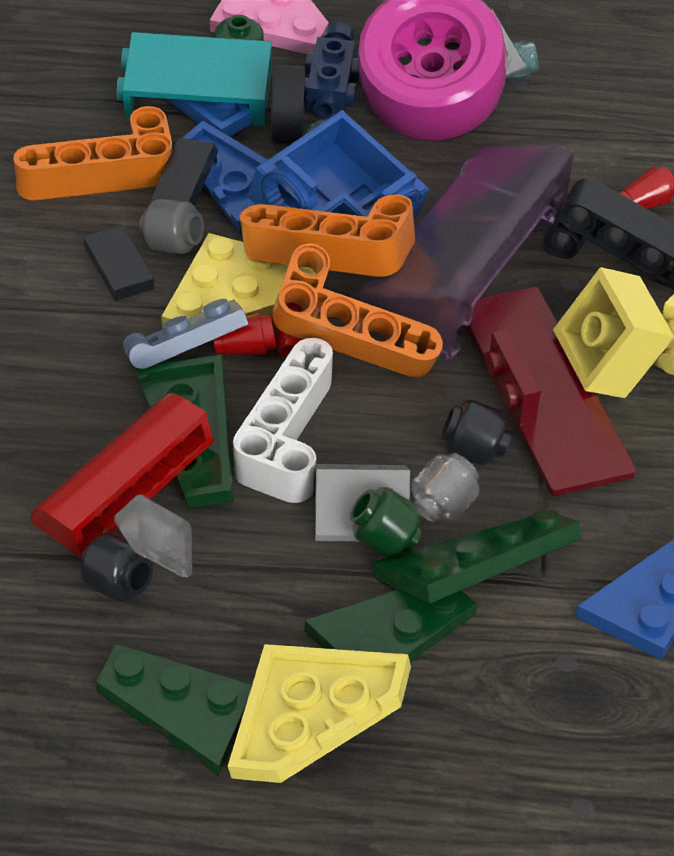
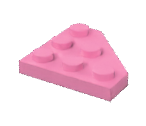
M221 0L210 18V32L215 33V29L221 21L234 15L247 16L261 25L264 31V41H271L273 47L303 54L314 52L317 37H323L325 28L329 25V22L311 0Z

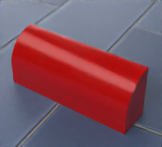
M166 394L32 510V523L81 558L85 548L95 538L103 533L114 532L214 442L206 412L179 395Z

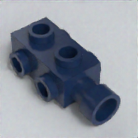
M334 22L329 24L325 28L324 36L317 37L314 52H307L305 75H309V78L305 77L304 86L306 111L314 112L316 116L322 119H329L341 110L345 112L346 106L354 107L356 83L350 82L351 80H359L358 57H354V31L345 23Z

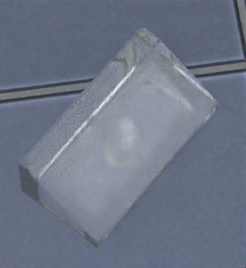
M137 495L114 516L117 526L133 551L181 577L188 578L192 575V532L188 521L143 495Z

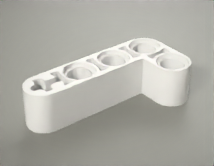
M306 338L299 341L235 434L233 439V472L236 480L242 485L291 503L303 502L313 495L315 490L316 454L310 446L297 441V439L329 391L332 383L333 351L328 342L318 338Z

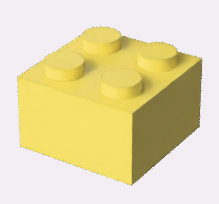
M602 267L598 269L553 329L585 391L621 398L628 396L674 338L671 329L640 276Z

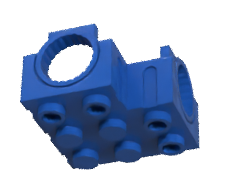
M341 110L256 167L248 198L256 205L267 204L367 217L378 199L388 195H402L411 200L415 220L420 214L429 188L417 178L416 174L409 171L350 116Z

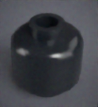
M470 399L463 402L460 407L453 405L445 421L441 438L447 440V450L450 454L478 465H485L493 459L495 454L501 457L505 454L512 431L505 429L506 417L504 412Z
M108 532L95 538L83 551L81 574L84 583L89 589L117 601H127L142 593L148 587L153 575V565L146 546L117 533Z

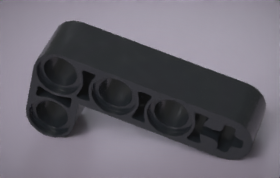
M587 178L578 180L561 203L544 236L543 242L547 251L553 256L562 259L573 258L587 240L674 289V224L596 180Z

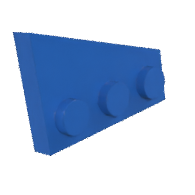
M674 539L579 604L576 618L662 660L674 641Z

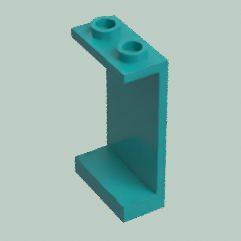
M132 32L130 47L123 48L121 68L122 71H125V77H118L117 100L124 103L125 117H130L133 113L136 97L249 104L251 125L265 126L272 69L271 41Z

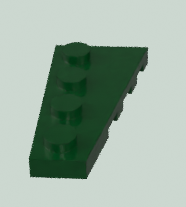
M222 354L156 364L143 369L135 368L149 408L166 394L172 393L185 398L207 414L214 442L176 475L188 508L233 502L234 490L226 378Z
M556 510L537 511L527 518L374 561L375 579L423 601L432 603L581 539L579 521L562 516Z

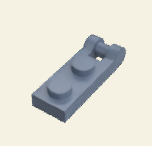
M218 299L203 307L204 312L187 318V316L175 317L165 322L162 330L146 337L141 333L128 335L124 340L123 349L133 366L141 369L148 368L248 325L244 311L235 299L230 301Z

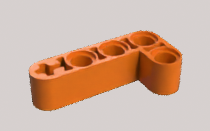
M153 106L136 109L130 116L131 135L29 145L16 151L13 158L18 194L28 200H43L157 187L172 153V139L165 113Z
M388 195L378 199L367 217L267 204L250 206L240 214L246 256L252 260L289 265L295 249L302 244L311 243L319 245L328 253L330 271L385 277L393 275L401 269L415 243L412 202L409 198L402 195Z
M311 243L302 244L295 249L272 312L273 322L279 330L300 339H322L328 342L332 350L409 377L418 378L430 372L443 346L441 335L436 329L424 323L324 289L323 286L330 268L328 253L319 245ZM299 267H309L313 269L316 274H305L299 269ZM295 303L301 306L304 311L294 312L286 304ZM327 318H338L345 326H334ZM369 332L380 333L386 341L381 342L373 339ZM397 341L402 342L400 347L395 346ZM417 348L421 350V354L416 352Z

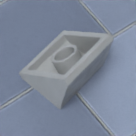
M316 464L315 541H359L353 534V522L350 520V513L355 502L365 491L369 489L374 491L380 487L392 488L410 500L409 468L406 465Z

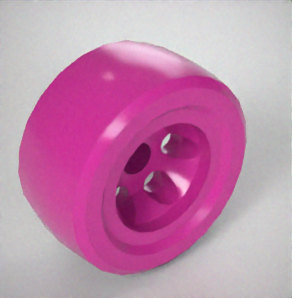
M386 0L367 19L361 32L358 69L363 93L374 114L388 128L400 135L413 139L439 141L455 138L472 131L484 122L497 107L506 80L507 52L501 25L493 11L482 0ZM421 38H428L431 40V43L427 46L418 45L417 41ZM450 42H456L460 46L456 50H448L446 45ZM409 57L411 62L407 65H402L398 59ZM461 66L457 71H454L456 67Z

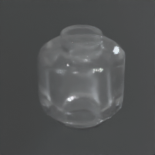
M453 453L450 456L439 454L434 456L416 475L411 485V490L416 498L414 504L419 508L420 514L431 522H435L437 518L446 522L458 520L479 495L478 471L469 461L458 454Z

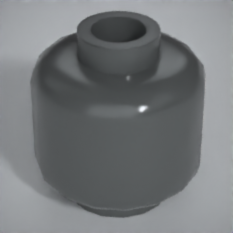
M157 199L141 215L139 230L151 250L159 253L180 255L189 253L195 245L200 243L204 233V221L202 215L189 201Z

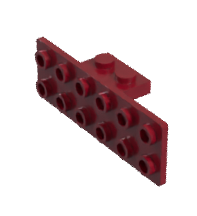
M531 287L461 302L459 312L486 364L489 375L493 378L501 394L504 406L509 410L550 494L558 496L634 478L636 468L597 395L594 392L585 391L553 329L557 325V321L539 288Z

